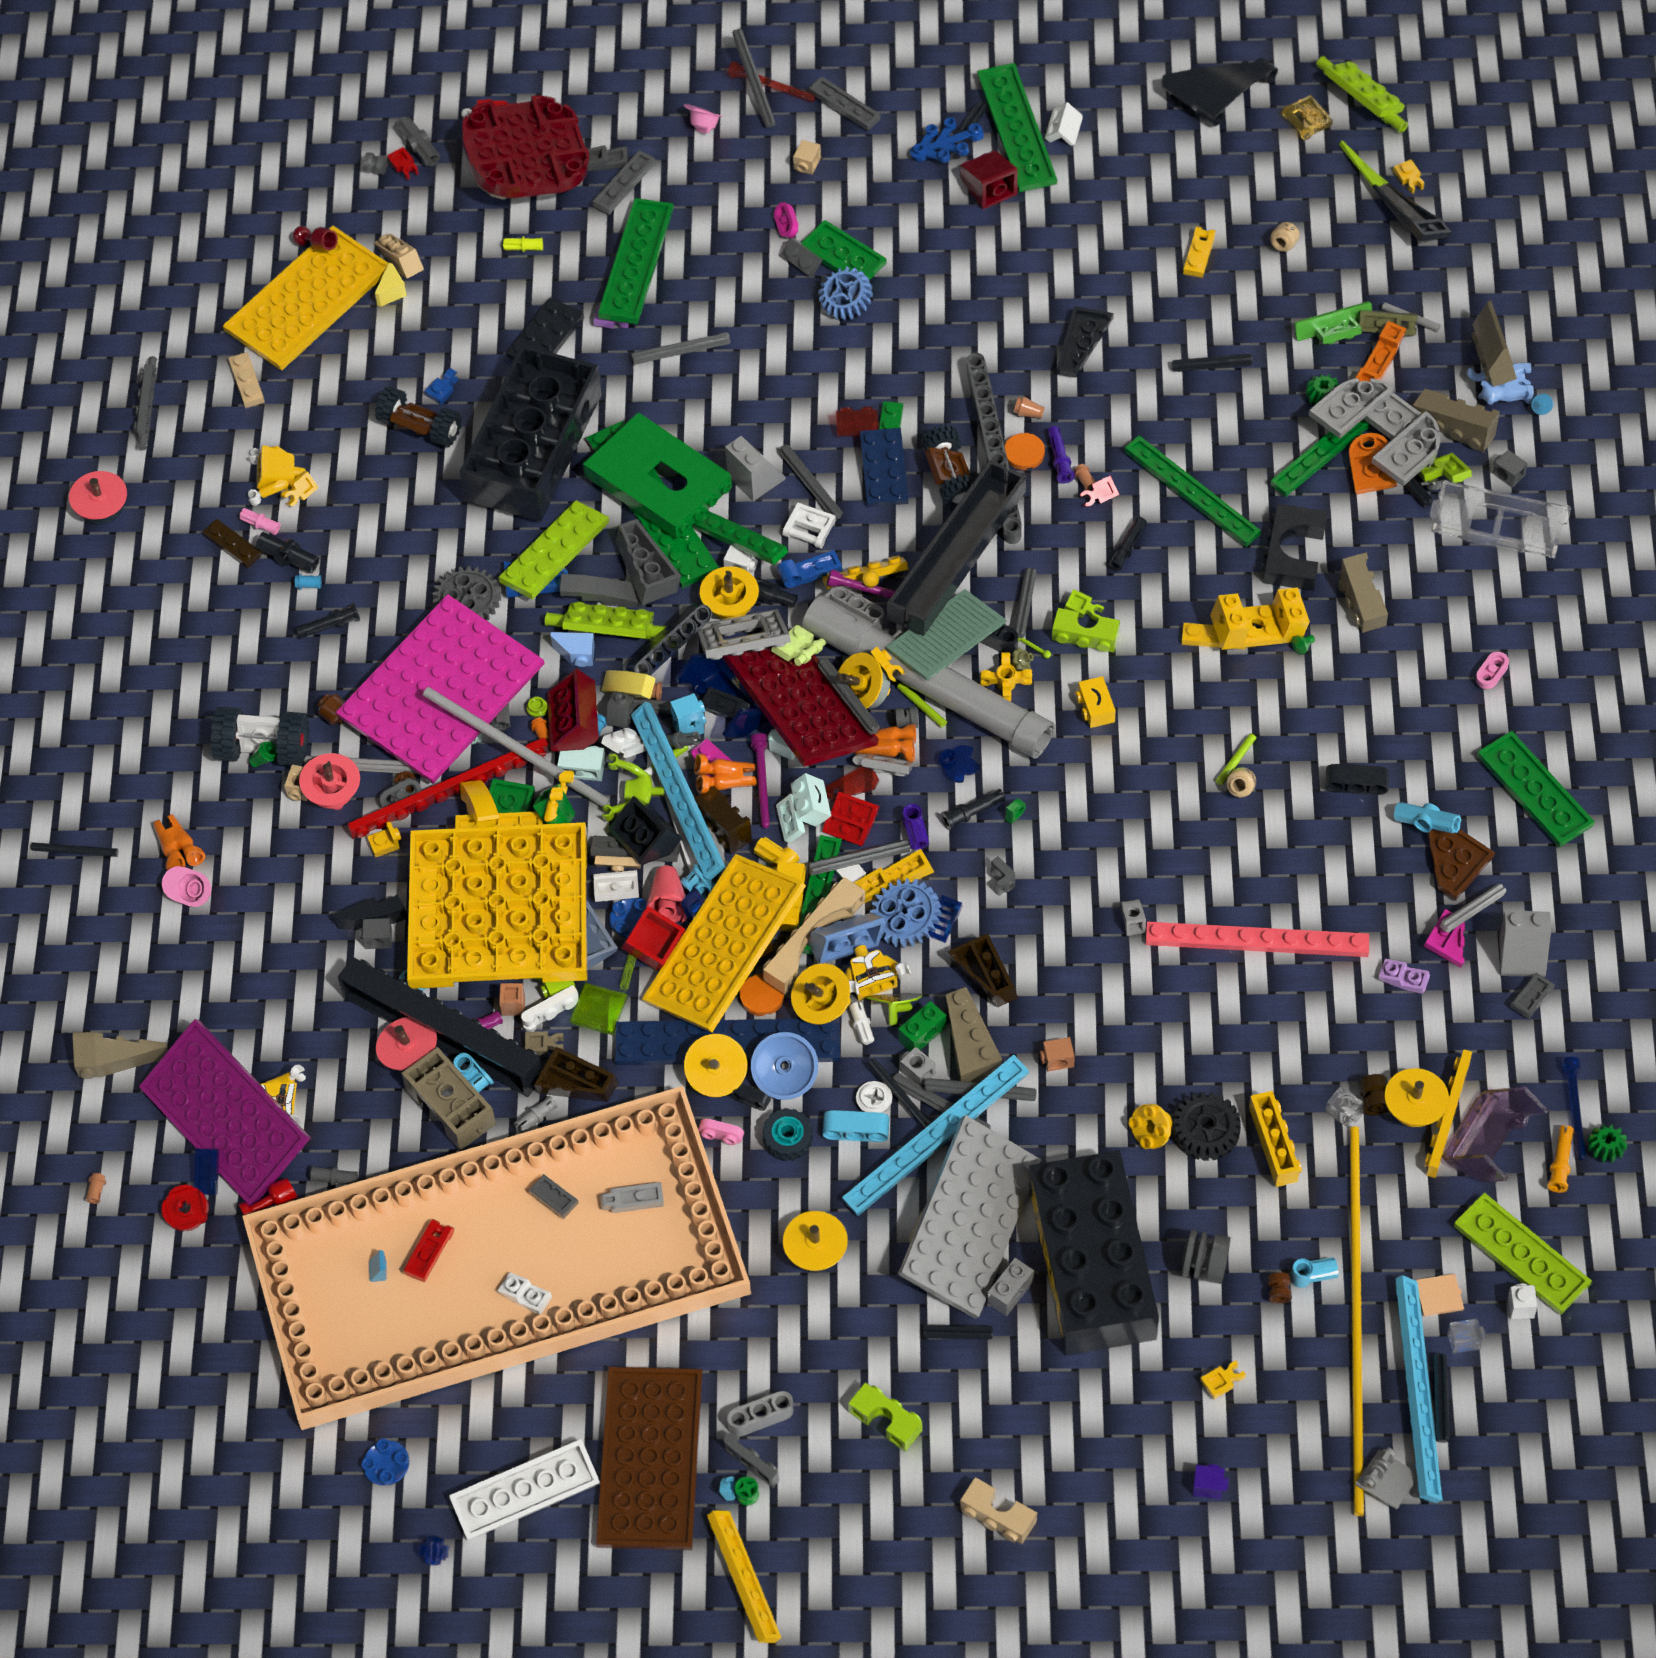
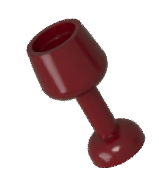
M298 226L293 233V240L297 245L305 246L311 241L312 246L319 251L332 250L338 243L337 234L325 227H318L311 233L307 227Z

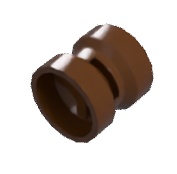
M1273 1273L1267 1277V1284L1270 1287L1269 1301L1279 1304L1292 1300V1291L1289 1289L1291 1284L1290 1275L1287 1273Z

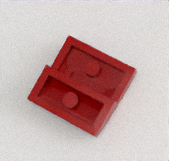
M838 791L832 811H830L831 817L825 821L822 832L863 846L880 806Z

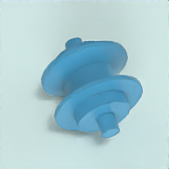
M1539 394L1532 400V409L1539 415H1545L1553 408V399L1547 394Z

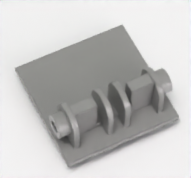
M1392 1448L1383 1449L1382 1451L1378 1450L1355 1485L1393 1508L1398 1509L1417 1481V1472L1397 1461L1394 1456L1395 1451Z

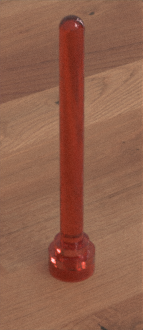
M732 61L728 68V76L733 78H740L742 76L748 79L744 67L740 63ZM758 74L763 85L809 102L815 101L813 94Z

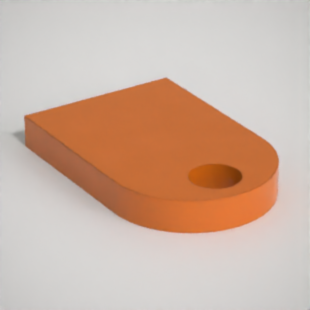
M1366 433L1360 435L1350 446L1349 456L1356 495L1397 487V482L1371 463L1372 457L1389 443L1380 434ZM1366 441L1374 442L1372 447L1367 448L1363 446Z

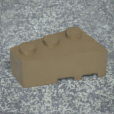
M1367 553L1342 559L1340 580H1338L1339 590L1341 593L1344 592L1348 609H1352L1354 623L1356 626L1359 625L1362 633L1385 627L1388 617L1380 590H1376L1371 580L1375 578L1373 571L1369 572L1366 565L1369 559Z

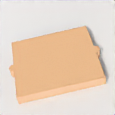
M1455 1274L1415 1280L1418 1282L1420 1304L1424 1317L1464 1310L1461 1299L1462 1290L1458 1287Z

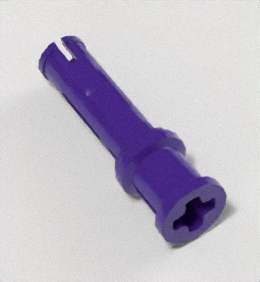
M1052 426L1047 430L1054 454L1053 466L1058 473L1057 481L1061 484H1067L1075 479V474L1071 470L1072 462L1066 455L1060 428Z

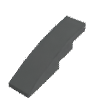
M603 145L588 149V171L622 168L629 162L626 146L607 150L606 146Z
M561 574V596H582V601H603L605 606L646 607V604H641L633 583L604 577Z

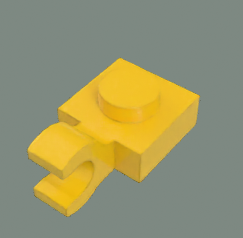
M876 647L871 651L872 655L885 669L891 681H896L893 677L894 671L898 670L902 675L905 674L902 667L892 665L889 662L892 657L885 649L881 651Z

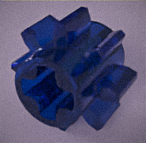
M429 1536L426 1538V1541H422V1544H420L418 1556H424L423 1562L428 1565H440L441 1561H445L446 1557H448L449 1546L444 1545L443 1538Z

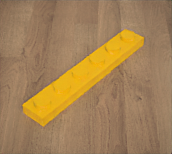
M1463 1049L1462 1056L1456 1058L1453 1070H1457L1456 1076L1450 1077L1448 1089H1451L1448 1107L1444 1115L1437 1121L1436 1127L1440 1128L1438 1134H1433L1430 1147H1433L1434 1150L1432 1154H1427L1424 1165L1428 1167L1427 1176L1436 1178L1472 1056V1052Z
M712 1511L707 1515L711 1528L754 1629V1634L759 1643H776L782 1637L730 1511Z

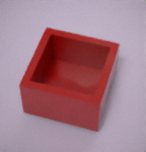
M647 906L621 948L659 971L684 933L685 928Z

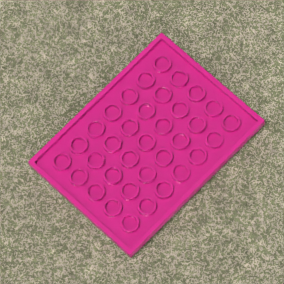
M447 594L336 711V714L344 722L434 784L481 731L424 697L425 689L429 686L489 724L545 664L544 659Z

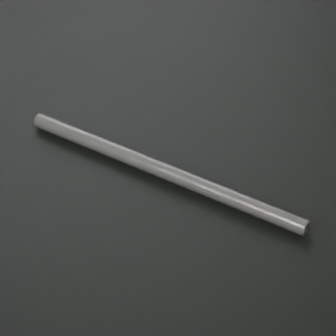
M429 686L425 689L424 697L559 780V775L564 770ZM575 777L573 783H566V785L601 807L607 805L610 801L609 798Z

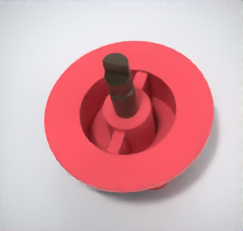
M336 753L322 754L311 759L302 769L299 778L300 788L304 796L318 806L340 810L356 793L360 784V773L356 764L348 757Z

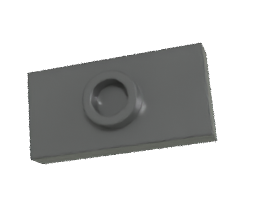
M1535 973L1513 1000L1510 1007L1527 1019H1530L1552 992L1555 984Z
M545 1174L529 1189V1194L563 1220L579 1204L578 1199Z

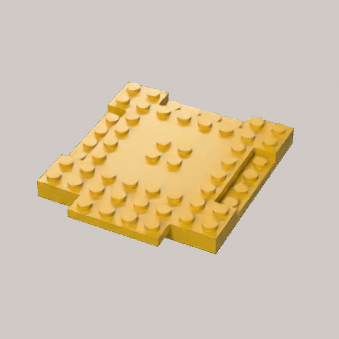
M537 811L498 813L499 819L477 821L471 815H456L455 829L411 831L408 986L412 989L454 987V982L542 978L543 983L586 981L587 831L585 822L543 824V820Z

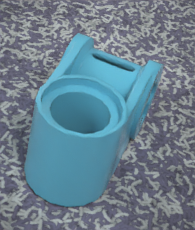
M695 864L693 870L680 880L695 899L702 903L706 900L707 891L709 890L710 894L715 886L713 880L704 877L698 864Z
M461 1053L455 1057L454 1066L478 1093L487 1085L494 1083L485 1070L469 1054ZM470 1062L468 1069H460L463 1063Z

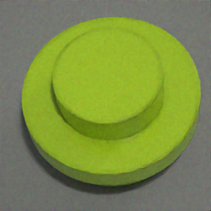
M533 697L527 703V712L532 717H541L547 713L548 704L541 697Z

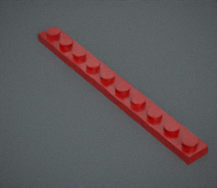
M545 737L525 745V747L541 757H545L549 753ZM513 751L348 823L349 833L352 839L365 837L370 831L387 827V822L403 820L413 812L424 811L429 805L436 802L442 803L454 794H461V782L481 780L485 784L488 779L495 776L501 777L513 768L519 769L525 766L529 761Z

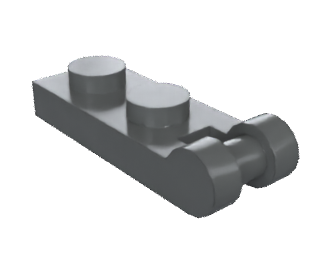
M728 1433L725 1435L724 1443L727 1454L770 1487L774 1488L779 1482L778 1469L772 1463H765L761 1460L759 1454L754 1449H747L740 1444L736 1434Z

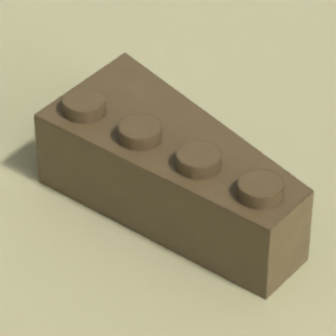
M967 987L946 994V1011L959 1079L964 1082L976 1083L985 1079L1001 1066L1002 1058Z

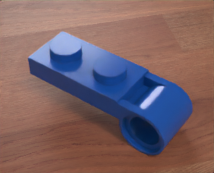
M834 550L796 564L793 560H785L777 566V571L787 588L806 584L827 576L831 569L842 571V565Z

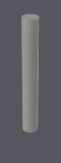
M1384 303L1382 306V310L1386 312L1411 313L1388 303ZM1418 316V320L1415 321L1416 324L1436 332L1439 331L1441 324Z

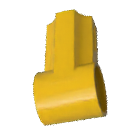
M767 837L760 838L754 848V854L770 863L773 869L778 866V861L798 863L800 860L797 853L791 848L785 847L783 849Z

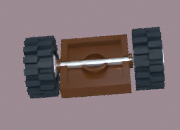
M392 386L385 387L382 395L378 397L379 401L376 403L377 407L375 408L376 413L374 415L377 421L390 426L397 424L399 427L415 430L420 435L431 433V441L449 448L450 445L454 444V441L457 439L456 436L460 433L459 429L462 426L460 425L462 423L461 413L446 407L437 413L411 402L406 405L407 394L404 391Z
M942 424L939 425V428H936V426L932 427V431L930 429L927 430V434L924 433L922 444L936 485H941L939 491L943 504L949 510H953L975 479L970 476L963 453L958 451V449H961L962 443L957 429L953 425L946 424L943 427Z

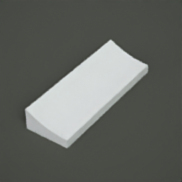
M582 1439L449 1495V1498L467 1541L599 1485L600 1482Z

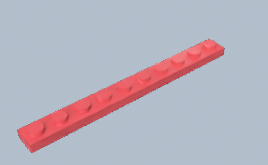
M1147 922L1146 945L1353 957L1369 956V934Z

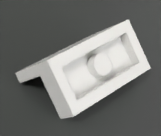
M1068 102L1054 108L1045 139L1051 143L1062 138L1070 146L1074 145L1083 118L1082 114Z

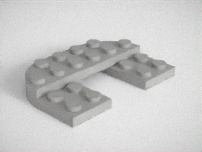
M1359 378L1348 380L1337 386L1309 410L1311 418L1339 439L1362 419L1391 439L1390 443L1372 457L1371 463L1402 486L1409 482L1426 466L1429 468L1437 457L1441 439L1439 435L1440 429L1435 419L1427 411L1422 414L1393 393V386L1381 380L1370 378V381H1359Z

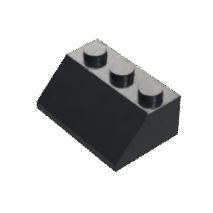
M636 796L631 798L608 828L610 833L641 865L669 856L683 839L650 804Z

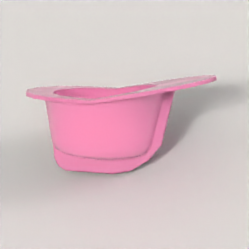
M688 104L683 105L690 110L691 125L698 132L709 133L711 129L716 127L719 117H723L700 107Z
M177 866L169 869L163 876V891L167 897L174 901L198 907L207 902L211 895L210 881L200 872Z

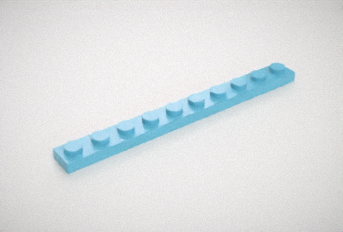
M644 702L631 714L632 719L702 873L706 879L712 880L725 868V864L651 703Z
M1015 1055L1011 1056L842 1197L844 1203L858 1217L954 1137L961 1117L967 1115L974 1120L1029 1074V1070Z
M1402 1275L1395 1278L1396 1294L1398 1297V1314L1401 1324L1418 1492L1420 1498L1437 1503L1442 1501L1418 1282Z

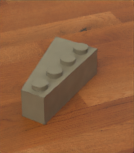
M1424 389L1413 404V408L1423 414L1427 411L1435 419L1440 429L1439 432L1470 446L1472 449L1484 453L1496 435L1500 413L1498 410L1493 409L1490 412L1484 410V406L1478 404L1473 407L1467 405L1465 400L1458 399L1453 401L1450 400L1448 395Z

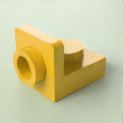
M391 822L386 823L387 829L367 836L375 858L400 849L398 840H401L398 828H393Z

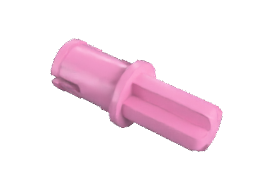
M243 508L240 512V519L254 525L256 529L261 528L273 535H276L280 529L281 524L265 517L263 513L258 514L246 508Z

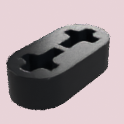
M743 1083L737 1089L732 1090V1093L728 1094L733 1100L760 1111L766 1110L771 1100L766 1093Z

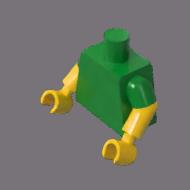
M563 771L559 775L560 784L558 783L542 791L535 801L533 807L545 824L571 823L575 811L566 796L568 789L566 783H573V771Z

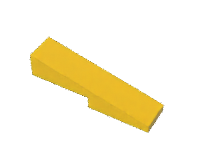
M919 849L884 870L880 867L854 883L865 890L864 903L875 899L876 894L883 895L882 888L889 890L890 882L894 886L897 885L898 879L902 884H905L906 878L913 882L915 879L918 880L934 873V870L923 851Z

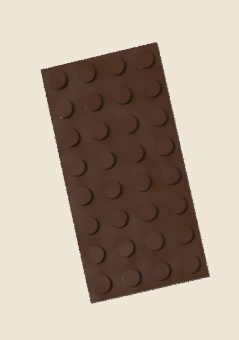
M609 1367L596 1539L597 1548L693 1549L702 1369Z

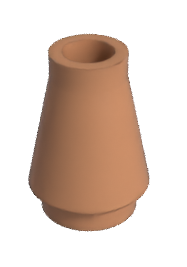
M1018 397L1014 413H1017L1018 416L1041 419L1045 407L1026 397Z

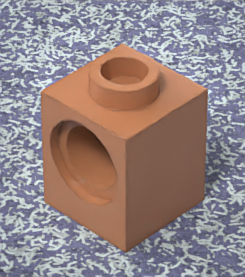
M501 983L499 1003L502 1016H521L525 1011L523 983Z
M1070 1037L1043 1042L1040 1058L1041 1063L1046 1064L1048 1072L1074 1067L1075 1056Z

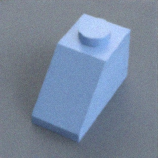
M551 632L552 647L568 663L578 667L593 666L595 649L593 633Z

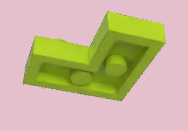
M1453 453L1436 458L1429 468L1426 466L1417 474L1425 482L1432 481L1443 475L1452 483H1459L1472 477L1471 469Z

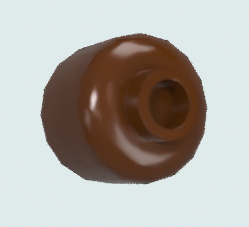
M327 694L317 705L319 707L318 713L330 725L343 724L344 721L337 716L336 711L346 701L338 694Z

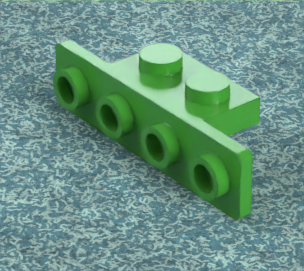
M1367 301L1294 322L1296 339L1301 341L1317 336L1323 344H1333L1337 340L1350 339L1355 337V335L1362 334L1361 326L1359 325L1361 310H1372V304Z

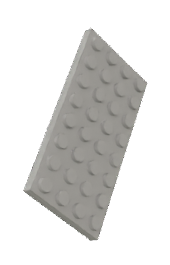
M967 1115L961 1117L898 1275L974 1319L978 1318L1029 1192V1165L1040 1164L1041 1159Z

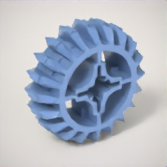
M846 266L844 271L841 268H838L837 273L831 271V277L825 276L826 282L820 285L822 289L819 290V301L822 304V308L828 315H833L835 319L841 316L842 320L845 321L846 317L849 316L853 320L854 314L860 316V310L866 311V305L871 304L870 298L873 297V293L871 291L872 285L869 283L870 280L862 271L858 272L855 268L850 270ZM842 289L848 294L849 298L843 293Z

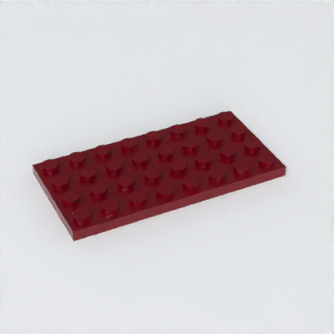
M772 646L765 647L761 651H744L741 655H723L724 661L803 767L878 745L879 738L875 733L871 735L867 732L819 669L818 664L820 662L815 654L811 656L810 661L800 666L795 664V658L786 661L772 652Z

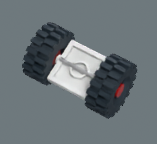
M222 706L216 708L215 717L212 720L213 725L211 726V753L214 760L237 761L241 752L254 753L262 742L271 741L277 746V760L280 765L303 766L309 743V722L306 713L284 711L280 718L243 715L241 708Z

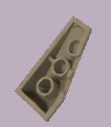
M73 1032L74 1067L78 1077L84 1079L103 1077L161 1060L169 1051L167 1043L144 1039L130 1042L124 1039L123 1036L109 1039L103 1038V1033Z

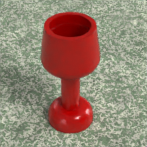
M285 1178L272 1183L268 1187L270 1195L251 1206L248 1203H240L239 1207L243 1215L261 1211L272 1204L278 1206L295 1201L298 1197L289 1180Z

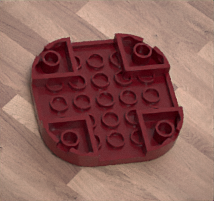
M538 95L531 96V101L494 105L492 100L476 105L472 108L471 113L465 116L462 125V144L473 178L484 190L506 198L560 193L573 189L584 180L589 163V150L585 148L578 127L579 119L576 113L567 104L562 106L560 103L555 102V98Z

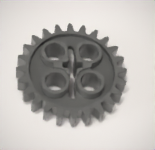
M460 566L459 572L451 569L452 575L445 573V580L438 579L439 585L434 586L435 592H433L434 607L447 594L487 620H490L489 613L496 614L495 608L500 607V586H498L497 579H493L492 574L487 575L486 570L480 573L479 567L471 571V567L468 566L467 570L463 571V568Z

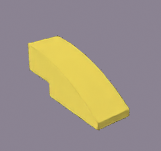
M608 670L606 671L601 691L612 694L615 691L632 695L634 698L650 699L656 678L642 673Z

